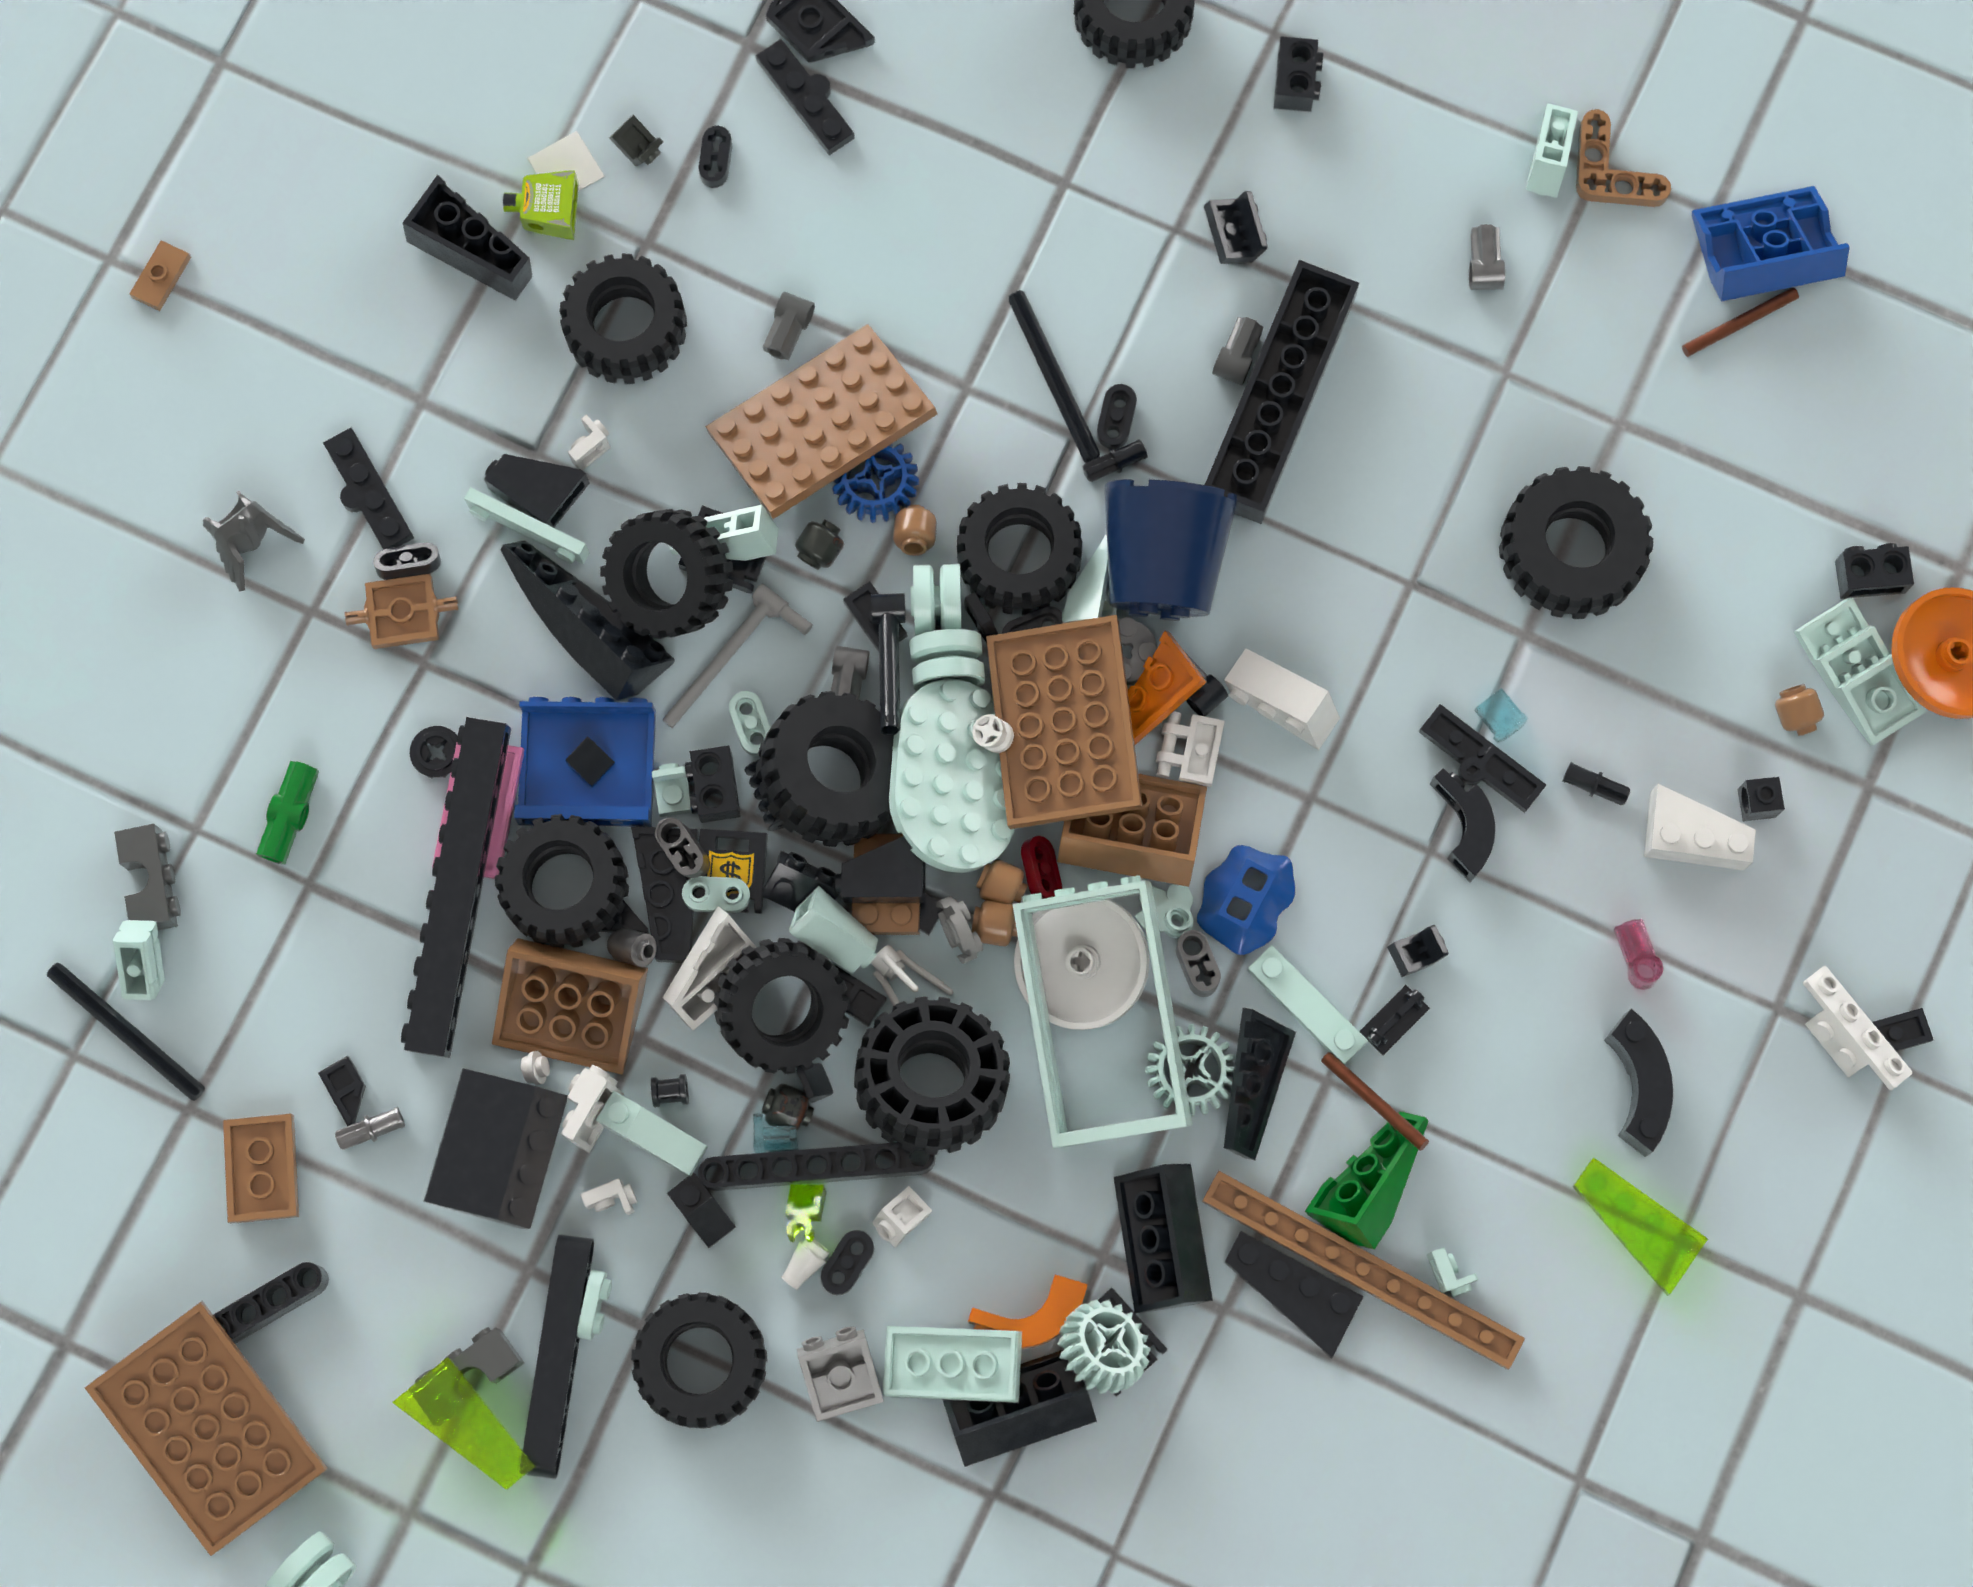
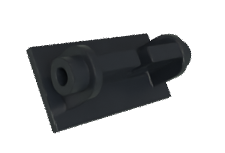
M1405 985L1359 1032L1384 1056L1430 1007L1423 1002L1425 998L1418 990L1412 991Z

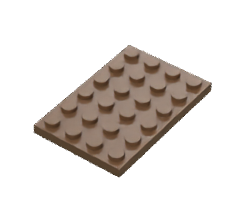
M867 324L705 427L709 435L772 519H774L938 414L935 406Z
M1111 615L986 636L995 716L1010 724L1014 732L1011 746L1006 751L999 753L1007 826L1009 829L1142 809L1118 616Z
M203 1301L85 1387V1390L210 1556L327 1470V1466Z

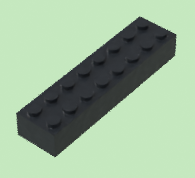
M1302 260L1298 261L1205 483L1206 486L1224 489V497H1227L1228 493L1237 495V505L1234 514L1262 524L1356 298L1359 282Z

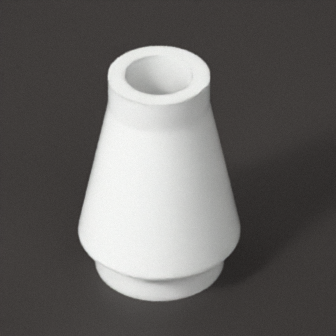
M807 1236L804 1242L799 1241L791 1261L781 1278L793 1288L798 1289L803 1282L827 1262L825 1258L830 1252L818 1241Z

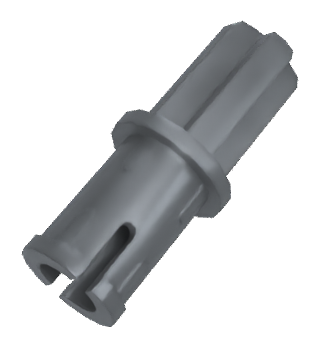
M396 1107L393 1110L371 1118L368 1115L364 1116L363 1121L337 1130L335 1137L339 1147L347 1149L371 1139L375 1142L378 1136L404 1128L405 1123L399 1108Z

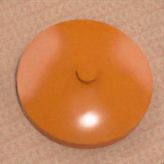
M1955 587L1937 589L1911 603L1898 619L1892 636L1893 664L1902 685L1920 705L1948 718H1973V591Z

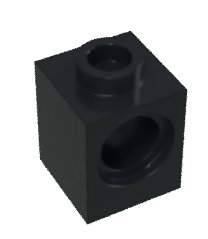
M1780 777L1746 780L1737 789L1742 821L1776 818L1785 810Z

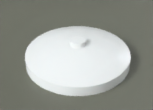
M1103 900L1036 912L1032 915L1049 1022L1068 1029H1095L1113 1023L1124 1016L1135 1005L1144 990L1148 978L1149 950L1140 926L1129 912L1111 900ZM1017 940L1014 954L1015 976L1019 989L1029 1004L1019 941Z

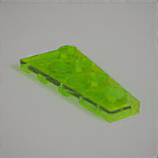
M1594 1157L1589 1161L1572 1186L1663 1292L1669 1296L1708 1238Z
M450 1357L445 1358L392 1402L506 1490L510 1489L536 1467Z

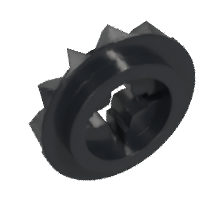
M431 726L420 731L412 740L409 753L410 760L415 769L431 779L434 777L446 778L451 773L457 734L443 726ZM427 744L435 748L445 746L442 752L446 760H440L437 757L430 760L432 754Z

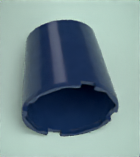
M1132 479L1107 482L1104 493L1110 606L1129 611L1128 615L1148 617V614L1160 615V619L1168 621L1208 616L1237 505V495L1228 493V496L1224 497V489L1179 481L1149 479L1148 486H1134V480Z

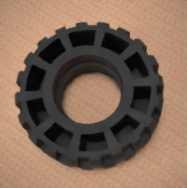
M1578 466L1576 471H1569L1568 467H1561L1555 469L1550 476L1546 473L1539 475L1530 486L1526 485L1519 492L1501 528L1500 537L1502 541L1499 546V555L1501 559L1505 560L1503 571L1507 579L1513 578L1516 584L1513 589L1520 597L1526 595L1532 600L1531 606L1538 610L1542 607L1549 609L1552 616L1562 618L1564 614H1572L1573 619H1585L1588 613H1593L1595 616L1604 614L1611 606L1617 607L1627 598L1647 570L1650 563L1649 555L1653 550L1654 538L1649 536L1652 523L1650 517L1644 516L1642 513L1645 507L1639 496L1634 498L1629 493L1630 487L1623 481L1617 483L1610 478L1612 474L1602 470L1599 474L1590 472V467ZM1566 518L1579 519L1589 523L1599 532L1605 545L1603 559L1598 564L1585 568L1573 567L1563 563L1555 557L1547 544L1546 532L1548 527L1553 522Z
M833 691L821 692L817 698L810 694L800 698L796 705H789L767 732L758 751L760 760L756 764V776L762 778L758 788L763 799L767 798L770 804L767 807L773 817L778 816L784 822L783 827L789 832L796 831L803 835V840L811 843L818 840L823 841L822 844L824 846L836 847L839 842L843 841L844 845L849 846L859 843L862 838L869 839L874 836L892 818L889 805V790L894 735L881 733L880 711L875 708L876 705L868 700L863 702L856 699V695L845 692L842 696L835 695ZM817 746H829L847 754L859 771L860 788L853 792H837L825 787L815 778L810 770L807 757L808 750Z
M927 996L915 998L913 1003L907 1004L903 1001L894 1005L890 1014L883 1012L875 1019L874 1027L866 1030L862 1038L861 1047L857 1052L854 1074V1087L857 1089L856 1100L859 1108L866 1111L865 1120L872 1129L878 1127L882 1131L881 1137L889 1143L896 1141L902 1144L903 1150L914 1152V1149L925 1150V1155H937L938 1150L947 1149L948 1153L961 1150V1145L965 1142L970 1145L981 1139L982 1131H989L995 1124L998 1113L1002 1111L1010 1081V1073L1008 1072L1010 1059L1008 1052L1002 1049L1004 1040L999 1031L994 1030L992 1032L990 1029L991 1021L983 1014L977 1016L973 1013V1007L963 1002L960 1005L951 1003L950 998L939 997L938 1000H928ZM925 1053L938 1054L950 1059L959 1067L964 1076V1083L959 1090L948 1096L939 1098L926 1097L912 1091L904 1083L900 1076V1068L908 1059L916 1055Z

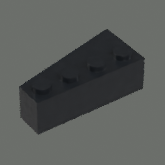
M438 174L402 223L407 243L515 301L533 277L530 257L501 231L498 232L489 224L488 219L480 212L474 211L466 203V200L458 192H453Z

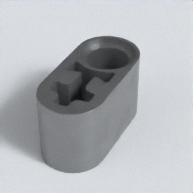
M665 818L660 821L655 829V837L675 869L689 879L705 876L709 871L710 861L690 829L675 818ZM674 827H679L681 832L679 839L674 843H668L666 839L668 831ZM686 850L688 854L696 858L694 860L695 868L691 869L688 867L689 861L681 853L682 851Z
M1197 930L1184 932L1179 937L1176 955L1189 988L1197 996H1210L1217 990L1221 974L1209 943L1204 934ZM1187 941H1195L1200 945L1201 952L1194 956L1188 955L1184 952L1182 945ZM1202 961L1201 968L1206 977L1212 976L1209 986H1205L1204 982H1197L1200 975L1197 964Z

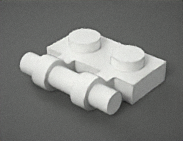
M1173 711L1168 716L1167 723H1163L1161 734L1164 735L1161 751L1157 752L1155 760L1158 764L1156 776L1169 778L1171 767L1175 766L1181 768L1179 781L1211 787L1225 721L1192 714L1189 727L1180 725L1182 714ZM1177 738L1187 739L1184 755L1174 753Z

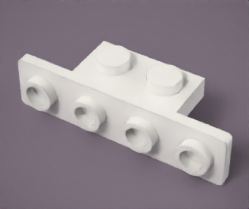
M1826 966L1820 968L1803 982L1804 986L1824 1009L1806 1022L1805 1025L1848 1078L1869 1064L1887 1088L1893 1090L1912 1074V1070Z

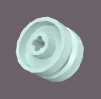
M943 564L940 569V585H934V570L931 565H913L911 616L914 617L915 636L935 631V617L941 616L942 630L962 629L960 564Z
M966 629L936 630L917 635L909 641L911 661L918 664L912 669L914 690L918 691L929 683L944 679L962 680L979 687L985 683L984 663L977 660L982 655L981 634Z
M319 1531L302 1543L279 1566L265 1587H343L356 1570L357 1565L345 1553L337 1554L329 1559L333 1552L334 1543L322 1531Z

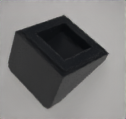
M586 737L565 760L567 765L591 787L615 764L589 737Z
M815 1063L814 1067L805 1071L801 1066L797 1067L796 1072L811 1103L833 1094L832 1086L821 1063Z

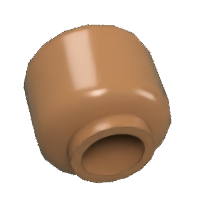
M910 505L899 511L894 519L893 540L895 545L908 555L917 556L924 554L934 546L936 540L937 521L935 515L921 505Z
M1801 684L1781 691L1779 693L1780 698L1775 702V708L1783 729L1786 731H1797L1798 736L1817 730L1816 723L1824 718V710L1816 690L1806 688L1805 684Z
M997 859L992 864L985 865L976 887L980 889L979 895L983 900L1012 904L1013 901L1021 902L1028 885L1022 882L1024 879L1022 869Z
M985 900L981 907L975 906L971 932H976L984 944L1003 947L1009 945L1012 936L1018 937L1013 905Z

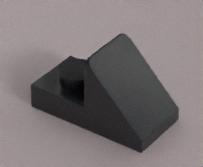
M694 1172L667 1192L668 1196L708 1248L712 1247L736 1228Z

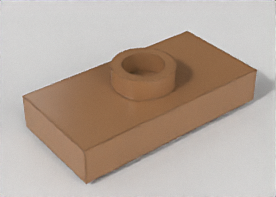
M161 240L129 293L130 296L160 311L190 261V254Z

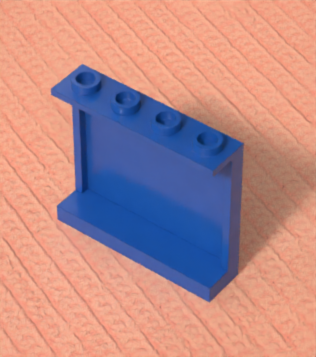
M530 697L528 701H519V707L522 710L521 747L525 751L519 777L518 805H515L514 819L518 825L534 826L532 821L542 817L547 822L551 821V815L562 814L564 819H569L571 815L581 817L585 823L591 821L598 826L652 827V771H654L656 710L652 702H648L645 698H629L628 702H615L614 699L608 697L595 698V702H582V699L577 697H564L562 702H550L545 697ZM586 737L593 740L615 762L593 787L573 771L565 761Z

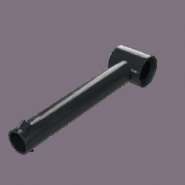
M905 593L871 594L872 624H879L880 731L885 735H896L901 731L899 623H906Z

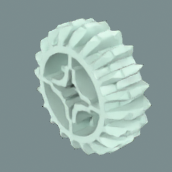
M1189 1024L1188 1035H1184L1182 1028L1176 1026L1179 1046L1194 1044L1202 1047L1193 1056L1181 1054L1185 1077L1186 1068L1184 1065L1188 1063L1190 1067L1191 1063L1195 1064L1201 1058L1197 1069L1199 1076L1195 1078L1193 1074L1192 1078L1188 1077L1185 1080L1186 1088L1194 1084L1201 1086L1203 1089L1206 1087L1210 1090V1092L1202 1096L1188 1097L1191 1117L1195 1115V1106H1199L1201 1113L1206 1115L1208 1114V1102L1213 1108H1220L1221 1104L1216 1097L1217 1095L1225 1100H1228L1230 1097L1229 1092L1223 1086L1232 1088L1233 1079L1228 1078L1227 1075L1234 1074V1066H1227V1064L1233 1062L1236 1056L1235 1054L1224 1056L1223 1052L1229 1048L1230 1044L1223 1042L1218 1047L1215 1044L1220 1037L1218 1032H1215L1211 1039L1205 1037L1208 1032V1027L1206 1026L1202 1027L1200 1035L1195 1034L1194 1024ZM1155 1041L1153 1047L1160 1054H1148L1147 1060L1156 1065L1147 1066L1145 1073L1156 1075V1077L1148 1080L1147 1085L1148 1087L1159 1085L1160 1088L1155 1091L1153 1097L1159 1099L1165 1094L1167 1099L1164 1101L1163 1107L1167 1109L1172 1101L1175 1102L1173 1088L1167 1083L1163 1071L1165 1058L1168 1060L1164 1044ZM1210 1053L1218 1063V1083L1211 1078V1075L1204 1067V1062Z
M1097 1299L1090 1301L1088 1304H1081L1075 1309V1312H1071L1066 1317L1065 1324L1061 1326L1059 1333L1062 1337L1057 1345L1064 1350L1059 1358L1068 1360L1069 1364L1065 1371L1074 1370L1077 1374L1075 1382L1082 1379L1086 1381V1390L1093 1389L1096 1386L1099 1394L1107 1391L1114 1394L1118 1393L1121 1389H1128L1142 1377L1143 1370L1150 1362L1146 1356L1149 1355L1151 1348L1144 1345L1148 1335L1140 1333L1139 1329L1142 1323L1135 1324L1132 1321L1133 1312L1127 1314L1122 1312V1304L1112 1307L1110 1300L1103 1301L1100 1304Z

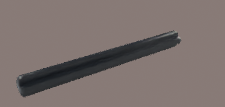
M1019 290L1010 294L1009 303L1083 461L1088 463L1099 458L1100 451L1025 292Z
M57 962L48 970L46 975L184 1095L195 1101L203 1094L205 1087L65 966Z

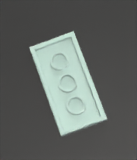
M887 1326L883 1396L1019 1403L1022 1332Z

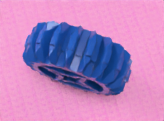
M892 443L865 460V469L855 474V478L849 479L853 470L851 469L832 481L836 483L832 486L833 494L839 495L837 502L840 506L847 504V514H853L858 510L857 519L860 521L865 518L866 514H869L870 522L874 524L877 520L876 515H882L883 520L887 522L889 521V512L892 511L896 515L901 511L899 505L904 508L911 505L908 497L913 498L917 495V490L913 486L919 485V477L914 475L918 472L917 464L911 463L913 460L911 453L903 454L904 446L901 443L892 448ZM875 458L885 459L896 467L880 465ZM871 468H873L874 474L877 475L878 480H880L879 490H877L876 484L873 483V480L870 479V477L872 476ZM902 479L898 489L892 495L885 498L884 492L886 488L895 484L896 480ZM858 491L859 494L869 493L874 497L875 501L863 499L854 492Z

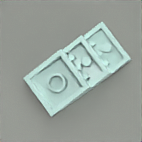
M1846 598L1794 631V634L1826 686L1870 745H1875L1927 712L1926 708L1914 700L1902 685L1893 664L1892 654L1888 652L1875 626H1868L1853 598Z

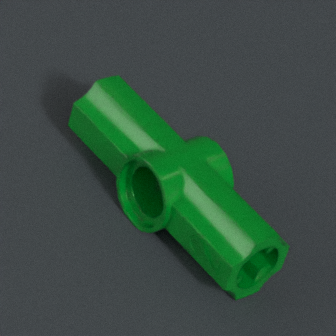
M290 761L279 793L275 794L269 803L266 814L268 823L256 855L277 864H286L297 831L300 832L307 821L309 814L308 801L318 778V769L305 763Z

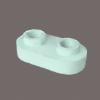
M741 691L730 700V715L744 751L751 756H759L760 745L752 744L751 740L754 736H761L764 740L771 727L760 698L753 692ZM744 706H751L753 708L752 712L748 715H743L740 711Z
M699 876L689 879L684 884L682 897L686 906L696 912L714 913L717 906H719L727 913H738L748 906L750 892L746 883L738 878ZM699 887L703 888L705 895L702 898H695L693 891ZM730 889H736L739 892V896L734 900L728 899L726 896Z
M592 1269L578 1324V1338L592 1340L595 1334H601L604 1323V1314L600 1313L602 1300L609 1299L612 1280L607 1279V1272Z

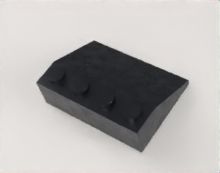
M463 1068L423 1202L515 1228L531 1229L568 1096L537 1086Z

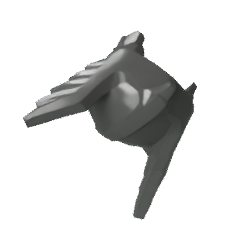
M238 491L236 492L238 502L234 509L219 522L205 517L203 519V527L215 539L216 550L220 555L221 562L224 563L225 572L229 573L231 582H235L239 591H245L244 560L239 553L256 550L261 545L267 528L301 544L304 543L305 539L268 513L256 501L249 500Z

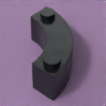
M1631 1008L1622 1016L1604 1041L1616 1052L1622 1061L1627 1074L1630 1076L1632 1085L1629 1114L1618 1136L1646 1157L1653 1153L1667 1128L1673 1104V1082L1670 1065L1658 1037L1645 1020Z

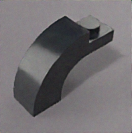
M1443 768L1433 777L1430 785L1454 809L1462 826L1461 841L1447 859L1471 883L1491 854L1495 840L1494 814L1486 795L1477 783L1466 792L1463 789L1465 787L1463 781L1455 773H1448Z

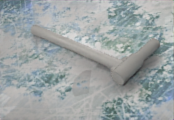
M763 583L760 584L752 595L756 608L663 718V721L671 728L677 724L765 616L769 618L782 617L804 635L810 631L813 625L790 608L787 601Z

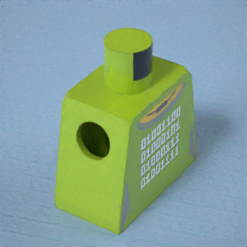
M575 170L524 176L522 193L504 192L503 211L520 213V221L523 229L526 231L574 240L579 188Z

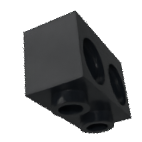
M1280 37L1273 109L1311 112L1313 100L1319 101L1321 81H1315L1316 71H1322L1323 52H1318L1319 40ZM1303 57L1307 62L1298 63L1293 58ZM1300 86L1305 91L1295 92L1291 87Z
M1895 543L1879 545L1877 549L1865 550L1864 546H1852L1846 548L1835 560L1840 599L1906 594L1914 585L1909 546L1897 547ZM1884 563L1892 564L1896 568L1897 574L1889 573L1885 569ZM1851 565L1859 566L1863 570L1864 576L1855 575L1851 570Z
M730 746L690 751L691 762H685L688 782L694 781L695 794H689L692 814L698 813L701 823L741 817ZM714 762L719 765L718 770L713 775L701 773V769L706 763ZM718 794L723 797V801L718 807L711 808L705 805L710 795Z

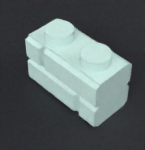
M123 921L119 932L116 933L113 939L121 995L124 999H156L160 991L159 988L162 987L165 981L160 943L157 938V923L154 921Z

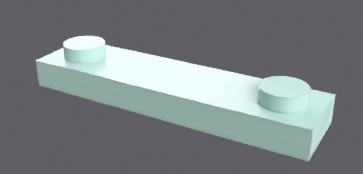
M471 487L464 497L470 509L469 512L473 516L483 521H487L490 518L555 550V554L566 562L573 563L576 560L584 564L590 554L586 543Z
M1272 945L1248 967L1247 971L1328 1052H1331L1344 1065L1368 1042Z

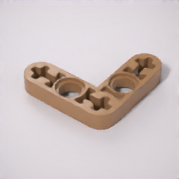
M1599 109L1588 111L1584 115L1579 128L1576 191L1582 199L1592 202L1658 207L1664 204L1671 192V183L1665 176L1654 173L1608 169L1610 118L1607 113ZM1593 120L1597 121L1598 126H1600L1596 139H1591L1593 126L1590 124ZM1591 148L1597 149L1602 154V159L1598 162L1589 161L1585 156V151ZM1588 179L1594 180V185H1597L1595 190H1589ZM1607 180H1610L1608 192H1605V183ZM1618 181L1628 182L1632 187V192L1620 194L1615 189V183ZM1639 183H1642V192L1640 195H1637ZM1652 185H1657L1658 190L1661 191L1659 196L1653 195V190H1650Z

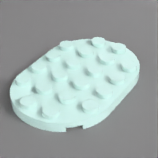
M955 679L938 680L923 686L909 697L900 709L901 731L894 735L889 805L897 832H902L906 840L913 847L911 851L918 858L937 869L963 873L980 869L1001 855L1010 843L1014 829H1009L1007 826L999 753H992L977 744L972 734L973 726L981 716L987 714L995 715L993 696L979 686Z

